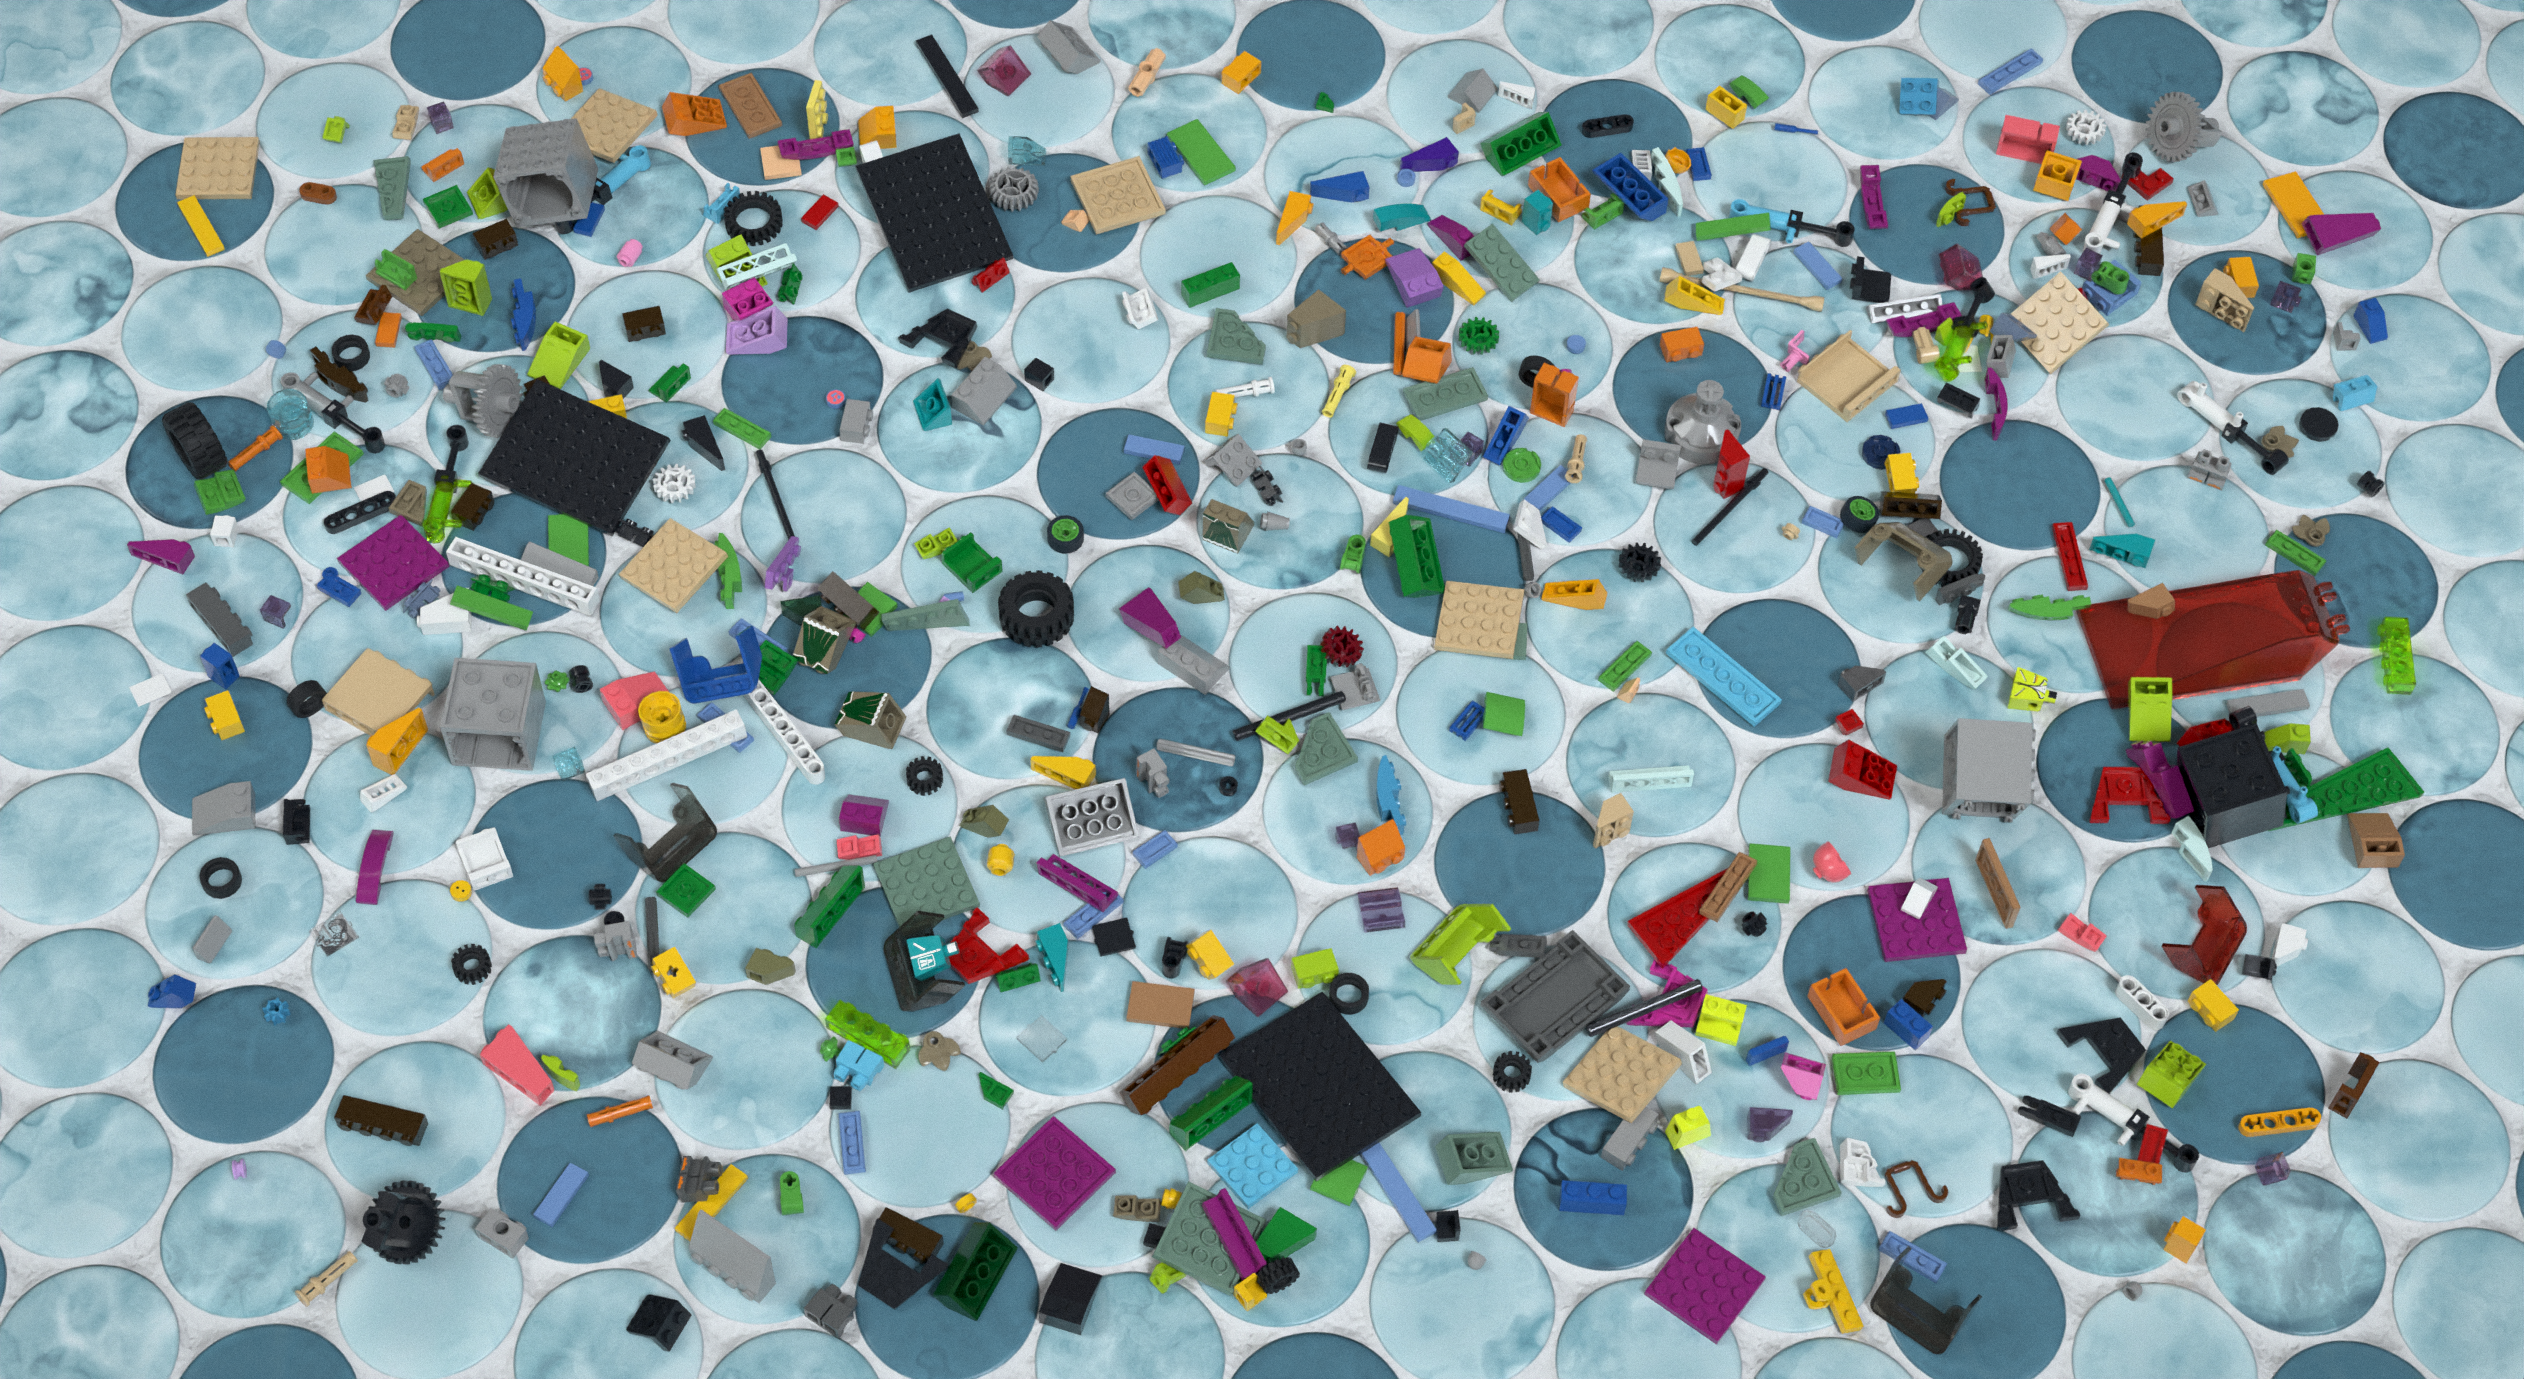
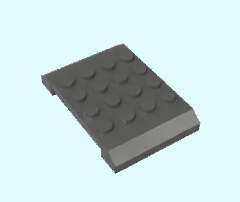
M1572 930L1557 942V946L1545 954L1544 958H1540L1501 990L1492 992L1481 1001L1480 1006L1537 1063L1548 1059L1582 1032L1587 1025L1592 1024L1617 1004L1630 990V985Z

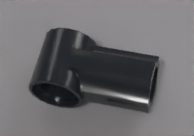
M1961 595L1957 610L1959 613L1955 624V629L1960 634L1966 635L1972 632L1981 599Z

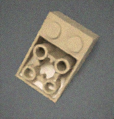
M2216 268L2203 282L2195 304L2202 310L2209 312L2242 332H2245L2254 310L2253 305L2232 277Z

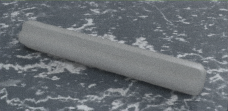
M1159 739L1157 742V750L1228 766H1233L1235 763V755L1165 739Z

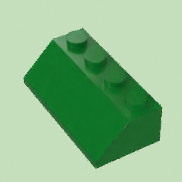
M1538 112L1480 142L1486 160L1501 176H1505L1562 146L1549 112Z
M1404 515L1390 521V535L1392 537L1393 551L1396 556L1397 570L1400 575L1401 590L1404 597L1419 598L1443 594L1445 586L1431 519Z
M843 866L840 871H836L833 874L828 886H824L821 889L819 897L815 902L812 901L809 904L807 912L803 917L800 916L796 920L794 925L796 937L814 948L820 945L864 890L865 882L861 866Z
M1235 1076L1231 1080L1226 1079L1217 1090L1208 1092L1202 1101L1193 1103L1181 1116H1175L1169 1124L1170 1135L1187 1151L1252 1103L1253 1084L1239 1076Z

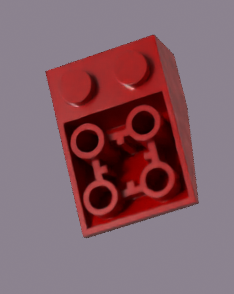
M2225 718L2192 726L2180 738L2177 744L2184 746L2233 731L2234 729Z
M1848 739L1834 748L1828 782L1846 791L1890 800L1892 798L1897 765Z

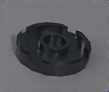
M2320 407L2307 409L2302 414L2299 422L2302 433L2308 435L2309 439L2318 442L2328 441L2331 437H2334L2339 426L2335 415L2329 410Z

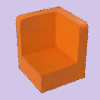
M2064 213L2050 227V230L2067 245L2082 228Z

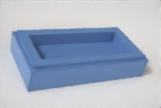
M1812 506L1808 508L1802 519V524L1836 539L1844 527L1840 518Z
M1164 830L1134 850L1133 856L1146 869L1176 849L1178 844Z

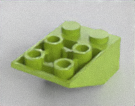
M739 235L709 249L705 256L721 281L717 268L752 256V253L743 236ZM744 263L740 270L743 272L751 270L753 265ZM730 269L723 271L725 278L736 274L735 271ZM764 276L756 279L762 287L768 285Z
M554 322L544 335L527 375L534 379L545 375L550 385L561 389L589 352L588 335Z
M2131 677L2128 682L2129 741L2143 740V742L2152 740V742H2170L2172 678Z
M2170 1040L2147 1066L2137 1085L2171 1108H2174L2204 1069L2206 1063L2183 1049L2181 1045Z

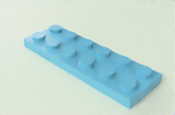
M1692 627L1666 650V654L1754 727L1782 702L1780 697L1695 627Z

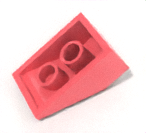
M655 672L618 679L600 689L602 702L622 730L641 721L638 709L644 697L653 692L668 691Z

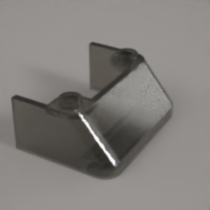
M677 783L670 784L681 800L674 806L672 812L677 824L650 849L644 843L634 842L629 836L619 833L613 835L629 859L651 878L659 882H666L684 863L687 864L717 835L716 825L690 788Z
M916 911L884 943V955L899 1006L903 1011L914 1012L944 1004L965 986V983L960 981L935 980V976L920 981L914 974L907 939L935 936L933 928L945 918L944 914Z
M1908 1246L1897 1256L1871 1299L1870 1306L1876 1315L1934 1354H1942L1948 1349L1967 1323L1982 1296L1978 1294L1966 1309L1962 1306L1954 1305L1945 1314L1909 1290L1913 1281L1912 1274L1902 1266L1912 1249Z

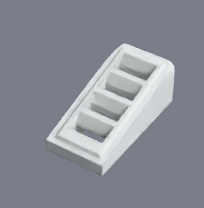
M1500 81L1498 96L1532 109L1536 88Z
M1632 150V164L1651 181L1652 165L1650 151Z
M2070 254L2034 257L2030 268L2033 279L2067 269L2071 258Z
M393 774L361 790L360 800L372 813L405 791L407 786L396 774Z

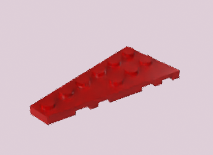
M1727 869L1628 920L1627 926L1662 969L1710 920L1699 914V911Z

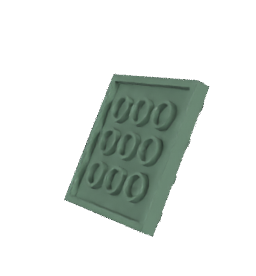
M951 836L873 863L874 870L902 934L980 907L979 900Z
M1188 1181L1152 1258L1231 1296L1240 1276L1201 1206L1203 1202L1217 1195ZM1235 1204L1256 1242L1266 1219Z

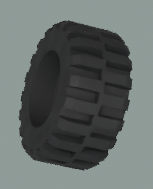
M187 402L163 415L162 423L172 445L186 468L196 479L202 480L226 467L228 463L227 457L216 433L204 414L193 402Z
M1036 570V572L1032 573L1031 571H1026L1023 575L1018 574L1014 576V580L1010 579L1006 583V587L1004 586L1000 591L998 599L999 621L1002 630L1006 631V635L1010 639L1014 638V642L1018 644L1022 642L1027 647L1036 645L1037 648L1042 647L1044 644L1049 646L1053 644V641L1056 640L1058 642L1063 639V634L1067 635L1070 631V627L1074 622L1073 593L1070 591L1069 585L1065 582L1063 583V579L1059 576L1054 577L1053 573L1047 572L1046 574L1042 570ZM1031 601H1043L1054 608L1050 613L1041 617H1030L1019 611L1024 604Z

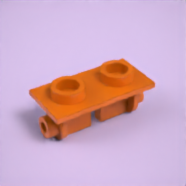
M2119 1158V1168L2116 1170V1177H2120V1180L2135 1181V1179H2138L2139 1182L2152 1183V1185L2162 1183V1165Z

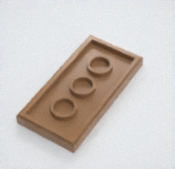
M752 72L718 85L720 92L749 139L782 126V121Z
M1990 838L1982 840L1975 861L2006 929L2012 928L2021 907Z

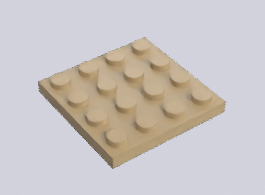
M599 88L571 119L577 118L592 155L615 163L658 114L655 109Z
M259 137L184 138L176 188L177 200L186 199L195 195L196 199H252L260 145Z
M1140 156L1070 176L1071 183L1096 235L1165 214V207Z
M2061 271L2011 313V315L2037 334L2036 338L2024 340L2021 343L2050 375L2109 326V323Z
M669 518L619 573V576L622 580L675 613H678L726 560L728 555L724 550Z
M1446 581L1434 645L1435 650L1513 659L1524 599V589Z
M1617 1026L1604 1033L1565 1078L1563 1086L1632 1123L1682 1065L1680 1058Z

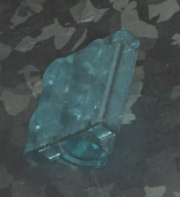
M1443 428L1438 436L1432 438L1425 447L1427 454L1424 460L1449 483H1452L1469 460L1473 451L1449 429Z

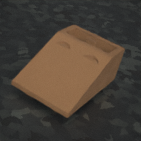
M2347 814L2358 868H2398L2405 853L2401 836L2389 814Z

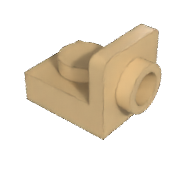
M1467 103L1462 104L1461 113L1453 118V131L1456 134L1475 125L1476 113Z

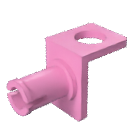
M1803 330L1788 343V353L1790 355L1780 363V366L1786 372H1789L1798 362H1801L1803 365L1809 363V356L1797 347L1804 340Z

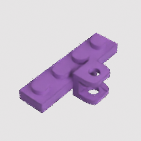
M791 536L766 570V589L773 590L780 581H783V591L787 592L792 586L794 569L788 567L792 566L794 559L800 555L801 546H799L798 537Z

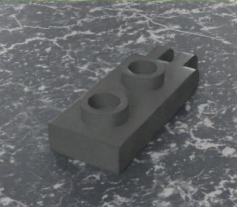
M1982 573L1978 575L1973 574L1939 588L1935 598L1938 605L1948 604L1961 597V595H1970L1976 588L1983 586L1985 575Z
M1501 934L1500 937H1494L1490 941L1489 950L1497 952L1501 956L1544 958L1547 937Z

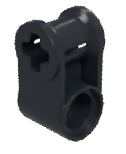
M1167 937L1162 957V974L1166 978L1173 979L1179 976L1187 954V947L1185 945L1189 941L1181 942Z

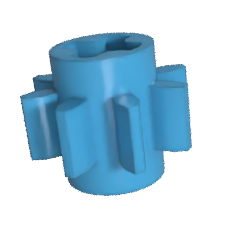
M279 997L276 1000H268L267 1006L262 1008L264 1014H266L264 1016L266 1022L271 1020L274 1026L277 1023H285L286 1016L291 1015L289 1009H287L289 1007L287 1001L281 1003Z

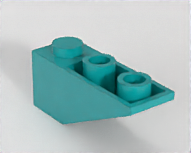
M2137 533L2094 536L2089 550L2137 567L2146 568L2155 539Z
M1058 923L1037 931L1035 945L1038 952L1042 951L1044 955L1043 962L1046 969L1050 968L1052 972L1051 979L1054 986L1058 985L1060 991L1064 992L1068 939L1061 924Z

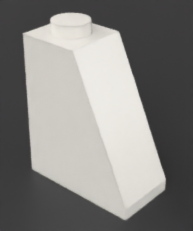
M452 593L421 607L420 615L417 616L418 628L421 627L423 635L471 632L472 612L450 605L454 594Z
M1669 1021L1655 1032L1659 1047L1681 1059L1682 1065L1679 1068L1693 1083L1697 1085L1712 1073L1705 1043L1673 1021Z

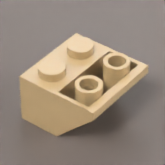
M1621 793L1603 801L1593 842L1594 848L1606 846L1612 840L1618 837L1623 838L1630 832L1634 811Z

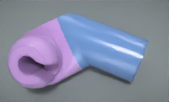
M963 591L946 593L939 602L958 599L959 602L964 601Z

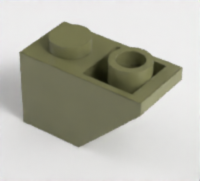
M1193 571L1178 581L1180 598L1188 602L1201 604L1225 600L1222 583L1197 571Z
M988 805L965 811L959 826L984 837L991 838L1001 836L1009 819L994 805Z
M759 948L755 949L745 967L748 979L764 985L793 976L796 972L795 964L790 958L786 956L780 957L773 954L770 950H761Z

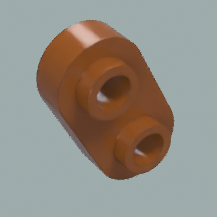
M307 182L302 184L299 189L301 198L305 201L329 205L337 199L336 191L332 186Z

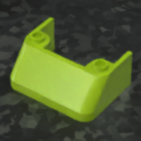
M1461 904L1454 908L1410 955V959L1418 968L1442 985H1460L1462 981L1457 976V971L1454 967L1478 942L1488 943L1493 940L1494 934L1497 931H1510L1511 927L1493 904Z

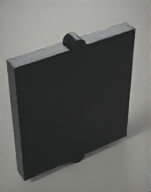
M1128 918L1092 926L1095 936L1094 943L1098 946L1100 957L1136 949L1133 939L1134 931L1130 929Z

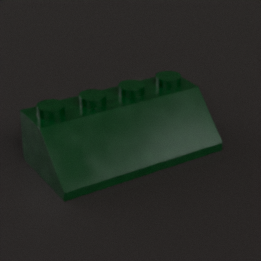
M974 1222L933 1296L948 1309L977 1321L1018 1247L990 1222Z

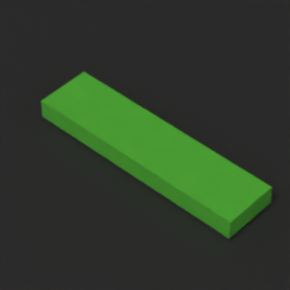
M1768 212L1696 223L1697 241L1770 231V214Z
M458 585L450 602V605L526 631L533 611Z

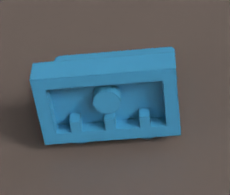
M1901 78L1899 113L1935 115L1937 88L1939 87L1938 78Z

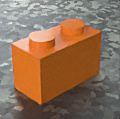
M1698 327L1661 333L1659 345L1666 362H1676L1681 359L1696 358L1702 355L1704 342Z

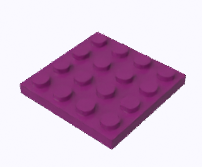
M401 515L337 558L338 563L385 611L417 590L423 582L427 583L449 567V563Z
M1949 878L1926 880L1937 886L1938 889L1920 919L1901 910L1915 881L1868 886L1867 891L1885 962L1966 954L1967 947Z
M1053 1116L1002 1164L993 1175L994 1178L1057 1231L1116 1173V1169Z
M1693 1228L1645 1290L1644 1295L1717 1345L1763 1284L1766 1276Z

